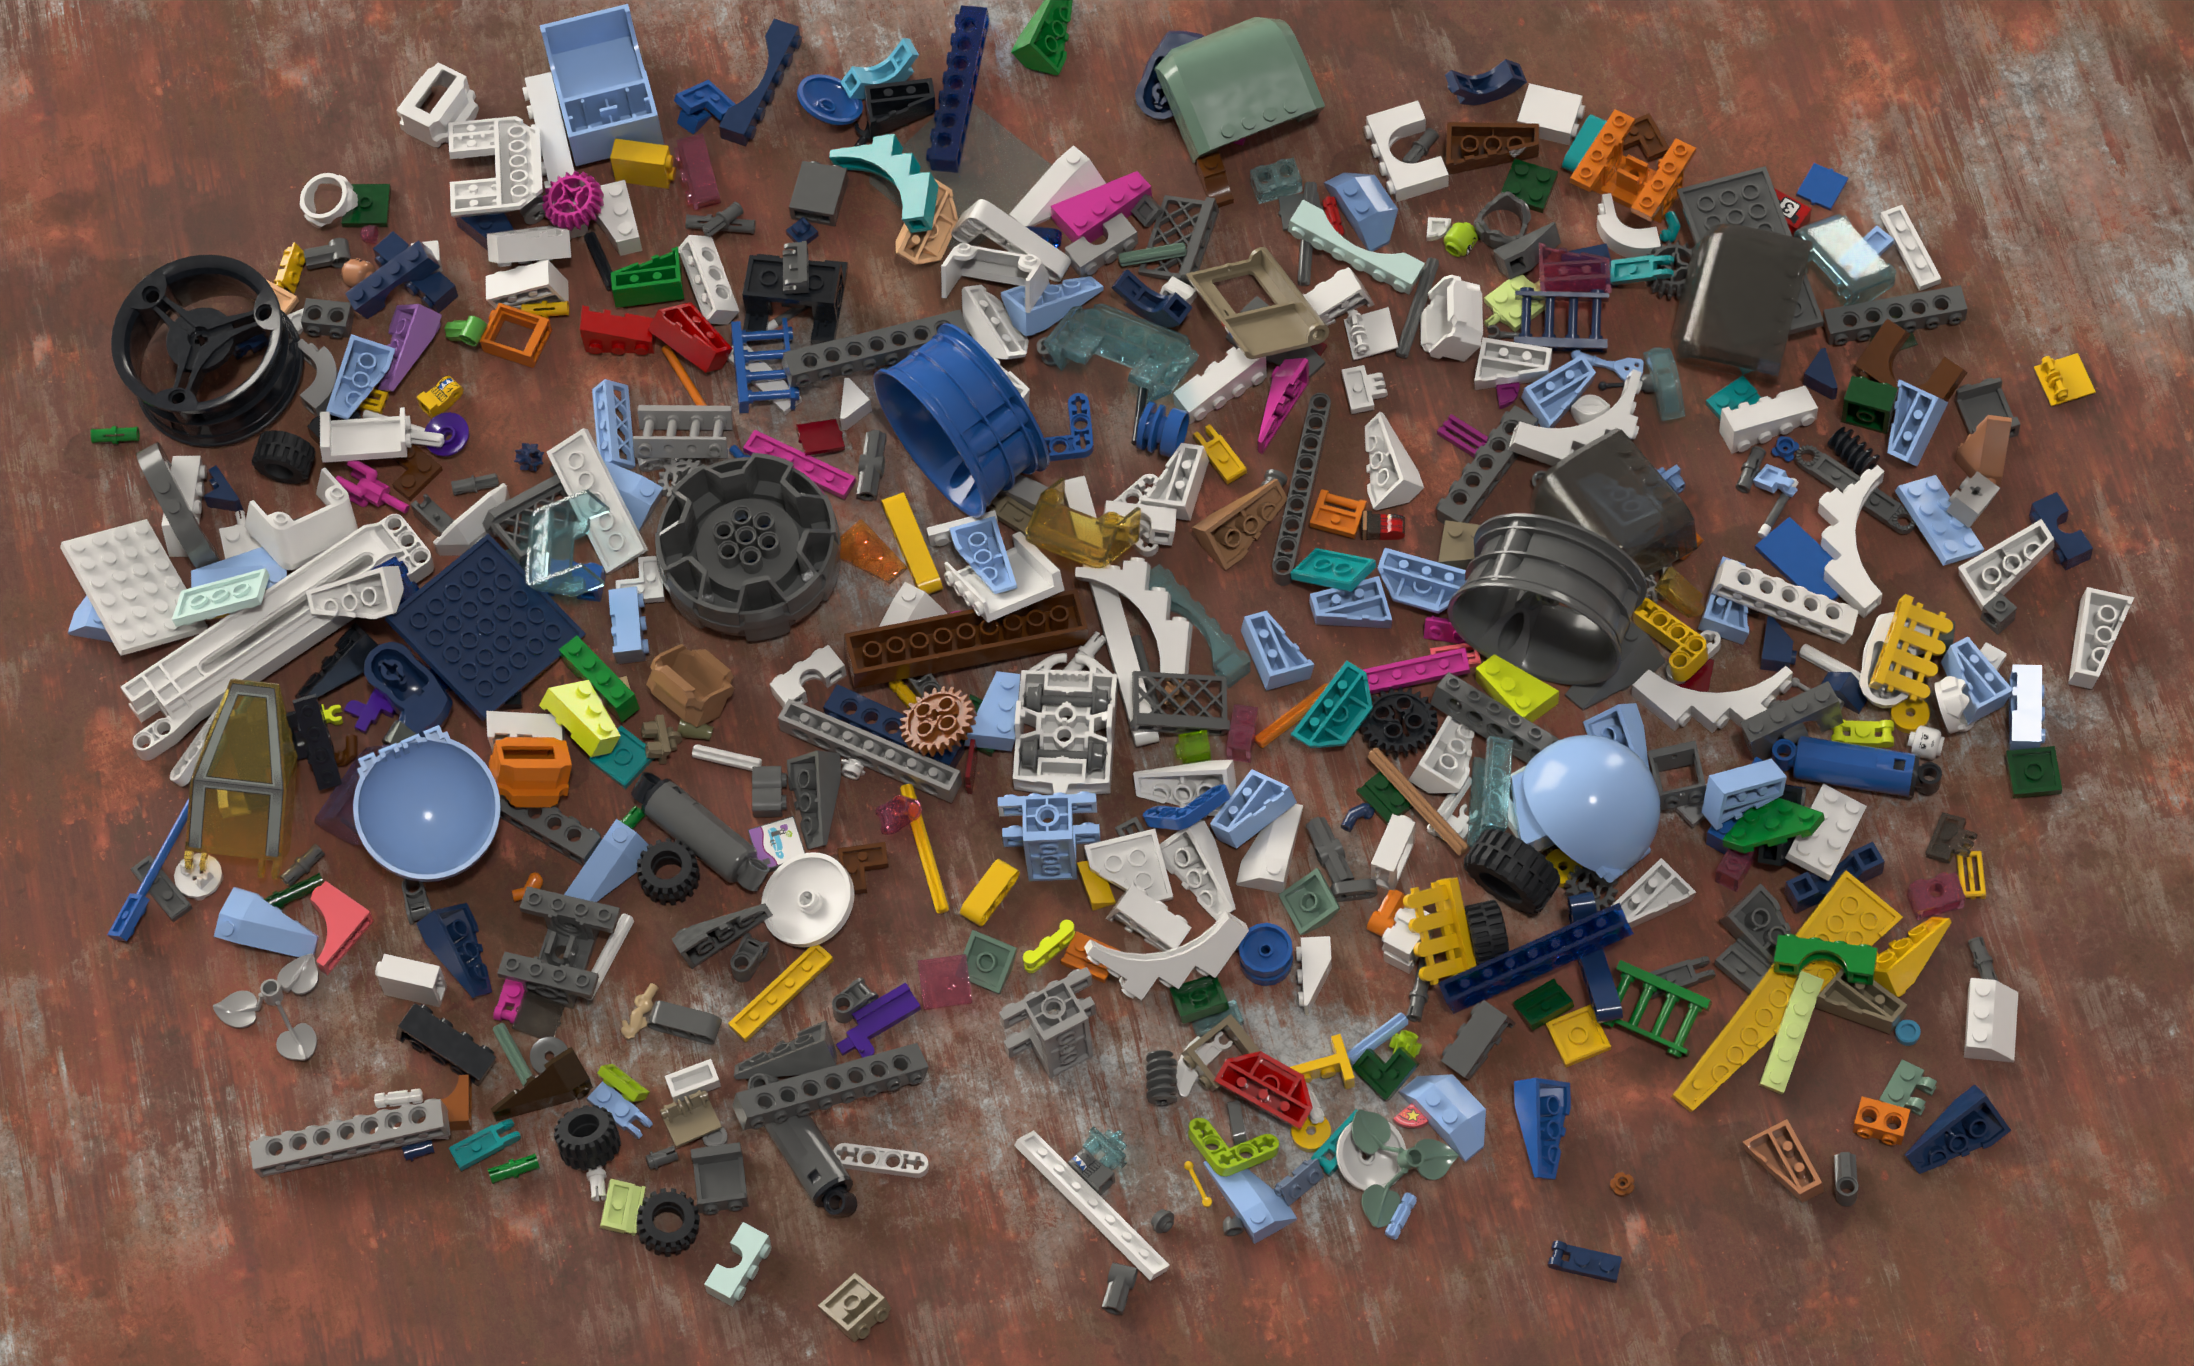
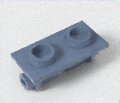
M1317 1158L1308 1161L1304 1160L1292 1172L1293 1178L1288 1175L1275 1185V1194L1278 1197L1283 1195L1288 1207L1324 1177Z

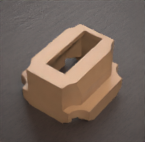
M680 644L660 653L653 659L650 666L652 671L646 685L655 697L681 719L695 727H699L720 717L727 698L732 696L735 689L731 685L734 677L731 670L706 649L690 651L683 644Z

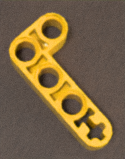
M1645 597L1643 603L1633 612L1634 623L1673 651L1669 657L1671 676L1679 682L1687 681L1708 660L1706 639Z

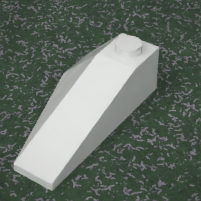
M1379 412L1365 426L1366 452H1369L1370 464L1366 465L1367 473H1370V483L1367 484V492L1375 510L1409 503L1424 488L1416 466L1385 415Z
M386 566L307 590L306 594L311 614L378 619L397 612L404 587L399 566Z
M1233 760L1204 761L1133 773L1136 796L1160 803L1175 804L1180 806V808L1185 807L1210 788L1220 784L1226 785L1230 796L1236 790ZM1225 803L1209 813L1208 816H1216Z

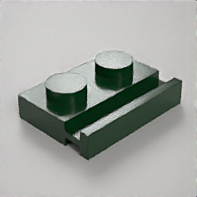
M1381 771L1365 782V785L1361 788L1356 789V794L1365 803L1370 804V807L1375 811L1374 813L1387 826L1392 814L1397 816L1404 815L1413 808L1409 801Z
M1553 978L1515 1000L1513 1007L1519 1012L1531 1030L1534 1031L1573 1008L1574 1003Z

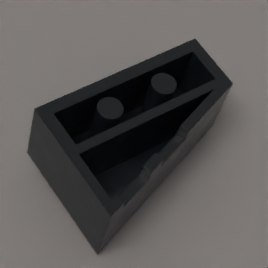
M932 78L864 86L865 106L871 138L935 113V92Z

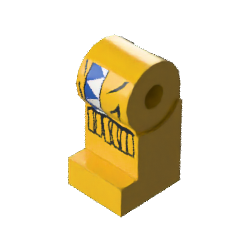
M446 376L427 393L423 391L417 396L420 409L433 419L449 409L461 397L464 389L451 376Z

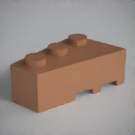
M1788 1119L1743 1141L1745 1151L1802 1203L1825 1192L1822 1181Z

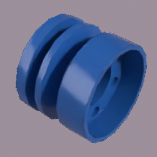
M1150 401L1139 420L1137 448L1145 450L1148 447V451L1153 453L1158 444H1160V454L1171 458L1180 444L1185 442L1189 426V412L1172 408L1166 417V406L1161 404L1157 409V404Z

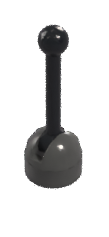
M1654 374L1643 375L1640 378V381L1643 382L1641 390L1646 393H1654ZM1601 381L1598 384V388L1604 391L1607 388L1624 387L1625 382L1606 383Z

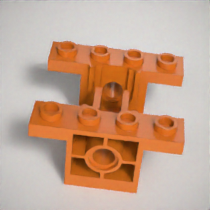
M1614 109L1571 175L1570 183L1588 192L1592 190L1601 195L1611 193L1613 201L1630 208L1632 213L1650 222L1654 220L1662 223L1665 214L1669 212L1678 198L1677 189L1683 188L1684 172L1696 153V147L1675 138L1663 159H1659L1657 171L1648 168V163L1629 154L1627 157L1623 156L1624 139L1635 124V118Z

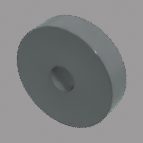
M544 1037L538 1040L530 1051V1062L533 1069L538 1074H541L546 1069L544 1064L548 1062L545 1059L546 1055L549 1053L554 1054V1057L568 1049L566 1044L556 1037Z

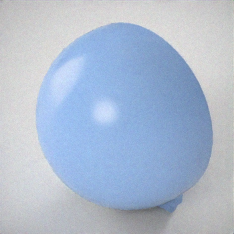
M439 725L423 731L425 737H420L418 733L399 743H394L378 750L379 755L377 757L373 752L358 758L361 767L357 768L360 778L354 794L353 814L359 838L367 852L379 865L397 876L413 881L432 882L445 880L472 867L481 859L491 845L500 819V796L490 769L475 752L465 745L450 739L447 731L442 733Z
M1579 735L1552 743L1528 762L1524 770L1523 784L1530 809L1548 837L1574 861L1595 871L1600 878L1604 877L1607 882L1611 883L1651 852L1650 845L1656 835L1660 820V797L1656 782L1649 768L1635 752L1625 745L1606 737Z

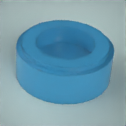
M1903 1020L1896 1026L1895 1037L1902 1045H1914L1919 1040L1920 1027L1913 1020Z

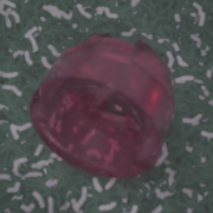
M367 225L361 229L360 236L364 242L377 243V225Z

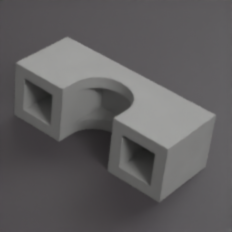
M1122 213L1103 224V235L1106 238V242L1103 244L1093 245L1083 236L1065 247V254L1071 259L1070 265L1080 278L1094 274L1098 268L1106 263H1112L1120 253L1129 252L1138 244L1137 231Z

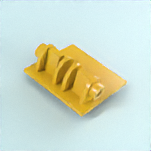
M2078 353L2057 360L2046 356L2042 358L2041 365L2034 366L2051 406L2096 393Z

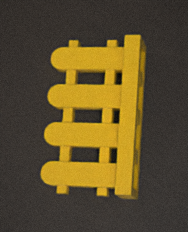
M1904 594L1898 601L1868 687L1878 690L1882 685L1887 686L1886 691L1892 693L1894 689L1910 695L1909 700L1915 702L1917 698L1923 700L1930 695L1929 686L1922 682L1924 676L1932 678L1937 674L1938 667L1930 659L1932 655L1940 656L1945 652L1946 646L1942 641L1938 640L1939 633L1948 634L1952 631L1953 623L1945 618L1946 613L1940 612L1937 615L1922 609L1923 604L1919 602L1916 603V606L1912 605L1914 597ZM1906 620L1910 621L1908 627L1904 626ZM1916 624L1933 630L1931 637L1915 631ZM1898 642H1902L1901 649L1896 648ZM1912 646L1924 651V658L1908 653V647ZM1891 663L1895 664L1893 671L1889 670ZM1901 667L1917 673L1916 680L1899 674Z
M1458 877L1436 880V882L1431 883L1432 888L1419 891V887L1411 888V894H1407L1404 897L1403 904L1407 909H1415L1416 918L1409 921L1408 927L1412 933H1420L1421 942L1414 945L1413 951L1417 957H1425L1427 965L1420 968L1419 978L1422 981H1430L1431 985L1439 984V978L1449 975L1451 979L1460 978L1459 976L1478 974ZM1435 903L1437 912L1424 915L1423 906ZM1440 927L1442 936L1430 939L1428 930ZM1445 951L1447 960L1435 963L1433 954Z

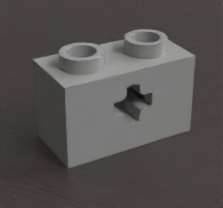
M1978 471L1972 478L1967 476L1959 487L1962 490L1956 489L1948 500L1951 502V505L1947 512L1968 528L1986 509L2000 489V487Z

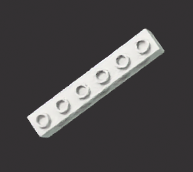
M1725 559L1718 568L1711 592L1842 644H1845L1852 636L1859 611L1848 604L1838 603L1825 595L1815 594L1807 591L1802 586L1789 584L1781 578L1771 577L1758 569H1751L1741 565L1738 561Z

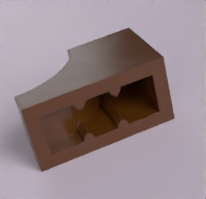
M1219 152L1197 158V173L1206 196L1215 198L1218 208L1233 204L1234 198Z

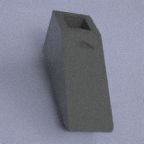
M1552 222L1494 249L1493 253L1499 271L1509 279H1512L1530 271L1561 243L1556 223Z

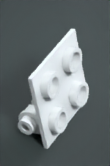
M1389 307L1362 315L1357 310H1352L1349 312L1348 319H1344L1353 360L1399 348Z

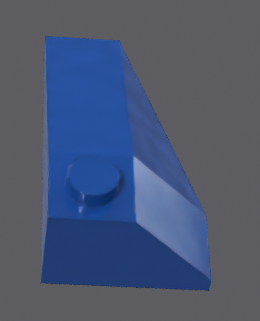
M1542 1078L1514 1081L1515 1109L1534 1178L1554 1180L1556 1179L1561 1155L1559 1148L1560 1139L1565 1136L1566 1128L1563 1127L1565 1116L1569 1115L1571 1109L1570 1083Z

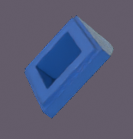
M703 108L691 114L682 109L677 123L690 133L695 134L712 115Z

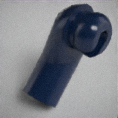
M1362 803L1349 809L1341 824V828L1351 832L1357 819L1362 816L1365 819L1372 818L1375 812L1368 803Z

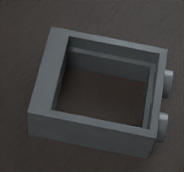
M1696 741L1648 751L1654 780L1659 792L1661 810L1674 809L1679 806L1697 804L1704 801L1706 783ZM1695 764L1699 784L1663 792L1659 775L1660 771Z

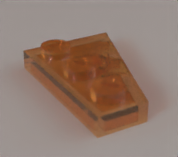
M862 519L840 536V559L888 584H891L908 569Z

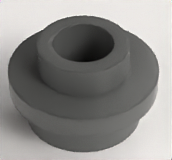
M1165 1209L1157 1211L1151 1220L1153 1229L1157 1233L1169 1231L1174 1225V1214Z

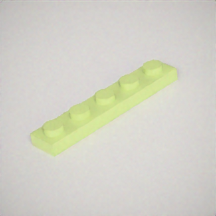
M1801 971L1797 976L1759 1086L1781 1095L1785 1092L1824 979Z

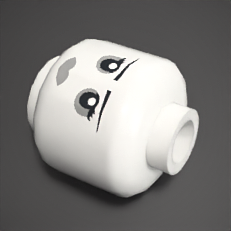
M1919 726L1916 732L1911 731L1907 745L1912 746L1911 752L1913 754H1919L1920 758L1933 760L1936 755H1941L1945 737H1941V731L1938 729Z

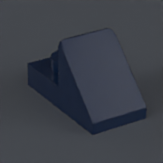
M217 465L208 469L211 475V479L208 481L214 490L204 496L207 506L235 512L242 511L243 507L238 496Z

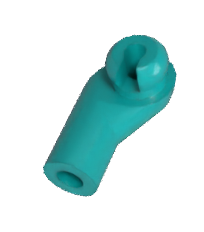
M1669 211L1665 214L1668 229L1661 231L1660 239L1662 242H1668L1669 240L1672 243L1676 240L1681 225L1675 212Z

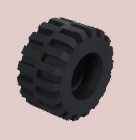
M271 430L260 434L251 461L252 466L269 479L287 484H300L308 479L316 451L308 441L295 434Z
M666 838V842H661V839L656 840V845L653 846L650 843L647 846V851L643 850L641 852V859L637 861V874L644 894L647 897L650 896L653 902L656 903L660 900L661 905H666L667 902H670L671 905H676V901L680 900L682 903L686 901L685 897L687 895L691 897L694 894L693 889H697L699 886L700 870L693 850L690 851V847L686 843L682 845L681 841L677 839L675 842H672L671 838ZM665 865L681 867L679 874L671 879H661L655 876L657 871Z
M1495 900L1466 905L1464 909L1476 964L1480 966L1508 960L1509 943L1507 931L1498 903Z
M585 1105L579 1109L577 1107L572 1112L565 1113V1117L557 1121L558 1125H555L554 1138L562 1161L567 1166H571L572 1169L577 1170L581 1168V1171H587L589 1168L592 1170L597 1169L600 1165H606L607 1161H612L615 1158L614 1154H618L619 1147L621 1146L620 1135L612 1113L608 1112L606 1108H599L597 1105L592 1107Z
M662 1188L659 1194L654 1191L650 1193V1198H644L642 1206L640 1205L638 1209L636 1230L637 1235H640V1242L646 1244L647 1250L654 1249V1254L659 1256L661 1252H664L665 1257H670L671 1252L679 1255L682 1249L687 1251L690 1248V1243L694 1244L700 1222L699 1210L697 1205L694 1206V1200L691 1197L687 1199L686 1193L683 1191L677 1194L674 1188H671V1192H666V1188ZM671 1212L681 1218L683 1225L677 1231L667 1233L657 1229L653 1220L661 1213Z

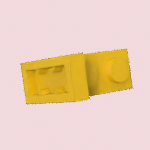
M1341 1034L1331 1036V1047L1334 1055L1290 1067L1303 1074L1307 1083L1320 1077L1324 1079L1331 1078L1340 1072L1345 1090L1355 1087V1077Z

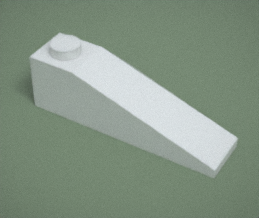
M1073 145L1055 161L1012 210L1009 216L1029 229L1051 218V205L1106 183L1091 160Z
M904 582L890 604L879 627L944 615L947 612L925 591Z
M1448 715L1409 781L1428 793H1458L1470 773L1469 761L1472 756L1471 745L1475 731Z
M1295 804L1259 832L1241 861L1236 882L1237 886L1281 893L1285 890L1303 805Z
M1204 820L1196 822L1189 828L1179 830L1159 844L1166 869L1182 881L1181 885L1186 890L1190 889L1197 897V901L1216 921L1225 911L1231 913L1236 909L1216 841Z

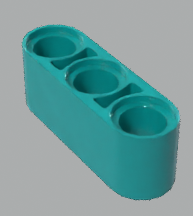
M1592 114L1588 116L1565 155L1562 163L1563 169L1572 173L1575 171L1607 122L1606 120Z

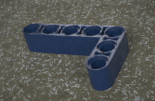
M1593 892L1568 896L1571 942L1597 1022L1603 1023L1622 1019V1006L1598 935L1597 908Z

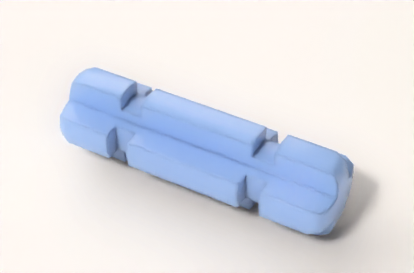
M1410 1193L1403 1195L1401 1204L1398 1205L1390 1220L1391 1224H1388L1385 1230L1387 1237L1394 1240L1398 1238L1400 1230L1403 1229L1411 1213V1209H1413L1417 1202L1416 1196Z

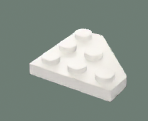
M1155 829L1084 845L1091 872L1124 891L1131 885L1139 886L1146 890L1148 896L1154 901L1164 902L1173 899Z

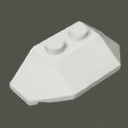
M982 285L963 287V318L973 339L986 348V351L992 358L1014 359L1025 357L1029 340L1013 326L1005 305L994 295L986 292V288Z
M502 483L499 487L488 492L448 526L442 535L433 541L436 553L439 556H461L485 535L489 534L492 538L498 536L493 529L487 530L482 523L490 509L510 499L507 486ZM502 524L500 526L503 528V530H505L508 524Z

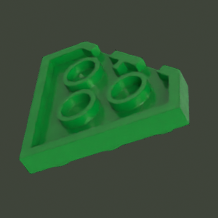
M1777 798L1758 809L1754 806L1748 809L1722 839L1724 847L1747 853L1754 851L1753 847L1767 844L1770 847L1788 842L1787 838L1798 835H1801L1802 838L1812 836L1825 820L1824 813Z

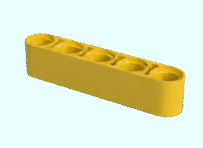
M904 492L881 500L884 512L916 588L925 591L928 595L943 590L939 574Z

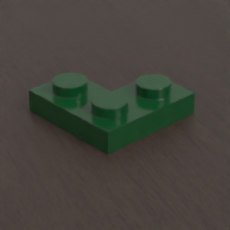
M1399 1047L1386 1063L1369 1048L1365 1050L1352 1068L1385 1101H1388L1420 1063L1404 1047Z

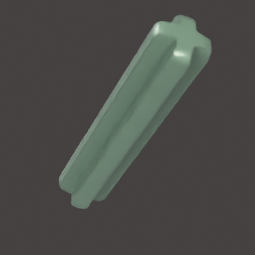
M1182 242L1123 252L1119 254V263L1121 266H1128L1186 256L1187 249L1185 243Z
M500 1023L493 1027L494 1034L524 1087L527 1082L526 1079L532 1073L506 1025Z

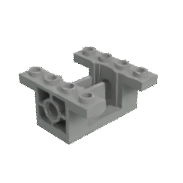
M1087 967L1081 970H1073L1066 978L1060 981H1052L1045 989L1039 992H1031L1023 1000L1003 1007L1002 1011L999 1012V1016L1005 1030L1025 1019H1028L1030 1023L1028 1029L1020 1033L1014 1032L1004 1040L1005 1051L1009 1058L1032 1048L1048 1077L1051 1079L1093 1057L1089 1017L1096 1014L1095 1003L1091 996L1078 1000L1075 996V993L1093 985L1092 975ZM1056 1009L1051 1015L1049 1014V1011Z

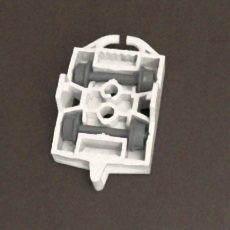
M1067 653L1053 654L1029 670H1022L1019 700L1016 701L1014 789L1053 795L1058 792L1077 794L1082 791L1096 794L1111 793L1118 696L1117 674H1112L1097 660L1084 654H1076L1075 663L1088 666L1090 671L1051 670L1057 663H1067ZM1064 716H1071V718H1070L1069 720H1067V718H1062V717H1064ZM1024 723L1036 727V731L1024 734ZM1106 728L1107 738L1097 735L1096 731ZM1063 737L1069 738L1066 742L1060 741Z

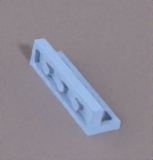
M604 379L592 389L597 449L603 460L621 467L633 469L635 467L628 385ZM614 390L621 391V401L615 396ZM616 408L622 413L623 421L616 415ZM618 428L625 435V441L617 434ZM620 448L626 454L627 460L620 458Z

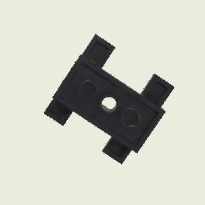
M766 254L749 255L742 292L746 311L743 330H746V332L768 331L770 315H773L771 302L781 303L782 307L805 309V305L812 307L814 318L811 344L816 345L835 340L847 278L848 262L809 260V293L784 294L783 258L777 255Z
M316 694L293 700L295 711L277 715L280 744L285 743L280 745L281 765L307 758L308 764L312 765L319 791L341 785L342 779L335 759L334 745L322 705L319 704ZM246 713L230 717L225 733L239 779L267 783L265 778L266 769L271 768L267 719L248 723ZM244 793L249 810L269 805L270 795Z

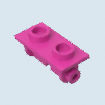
M1434 615L1425 619V639L1458 644L1466 643L1455 631L1451 622H1448L1449 619L1435 617Z

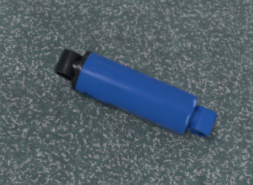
M1800 736L1797 746L1791 740L1780 739L1772 747L1771 759L1782 771H1787L1793 767V777L1799 780L1914 798L1915 787L1924 794H1933L1939 790L1941 785L1942 770L1940 766L1933 762H1926L1919 766V754ZM1787 753L1789 756L1781 757L1778 754ZM1931 776L1934 780L1928 781L1924 777Z

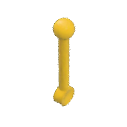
M1187 1161L1184 1164V1168L1189 1171L1203 1199L1202 1205L1205 1208H1209L1212 1205V1199L1206 1196L1193 1170L1194 1164L1191 1161Z

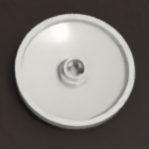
M805 853L787 860L772 874L765 886L761 904L765 903L773 915L764 922L775 937L790 946L811 947L827 941L843 927L851 913L854 903V886L851 876L837 860L822 853Z

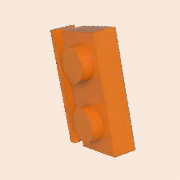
M1076 931L1064 957L1061 959V965L1073 970H1081L1087 967L1093 979L1105 984L1110 974L1107 971L1108 967L1102 963L1096 965L1087 958L1088 955L1084 947L1091 939L1107 948L1118 949Z

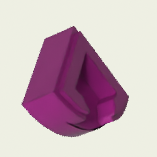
M1519 382L1496 385L1499 409L1506 408L1515 402L1519 395Z

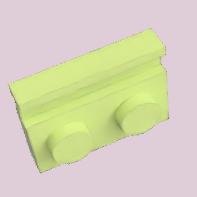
M610 1179L600 1228L619 1233L625 1232L635 1236L637 1233L638 1209L640 1205L642 1206L646 1187H639L632 1183Z

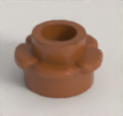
M1619 1172L1614 1175V1179H1611L1610 1187L1616 1195L1627 1196L1633 1192L1635 1181L1630 1174L1626 1175L1623 1172Z

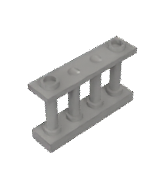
M639 405V427L644 429L643 436H633L634 458H728L727 437H722L723 430L733 429L732 406ZM653 429L667 430L666 436H652ZM676 430H690V435L676 436ZM700 430H714L712 437H699Z

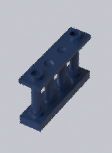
M1522 287L1520 291L1515 290V300H1522L1521 333L1519 337L1514 336L1515 343L1552 348V351L1572 352L1580 350V352L1607 353L1608 339H1603V336H1601L1602 302L1609 301V293H1604L1602 289H1592L1590 292L1534 291V288ZM1531 300H1545V330L1542 337H1533V334H1530ZM1555 301H1569L1568 335H1565V338H1556L1554 334ZM1578 301L1592 302V326L1589 338H1579V335H1577Z

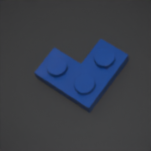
M710 80L677 93L674 102L688 114L706 107L720 121L723 119L728 108L736 105Z

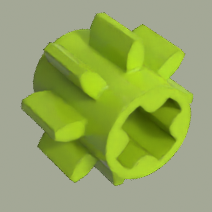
M1401 1030L1400 1034L1396 1033L1392 1037L1389 1047L1394 1048L1393 1054L1399 1047H1404L1415 1058L1419 1054L1422 1044L1417 1042L1418 1036L1415 1033Z

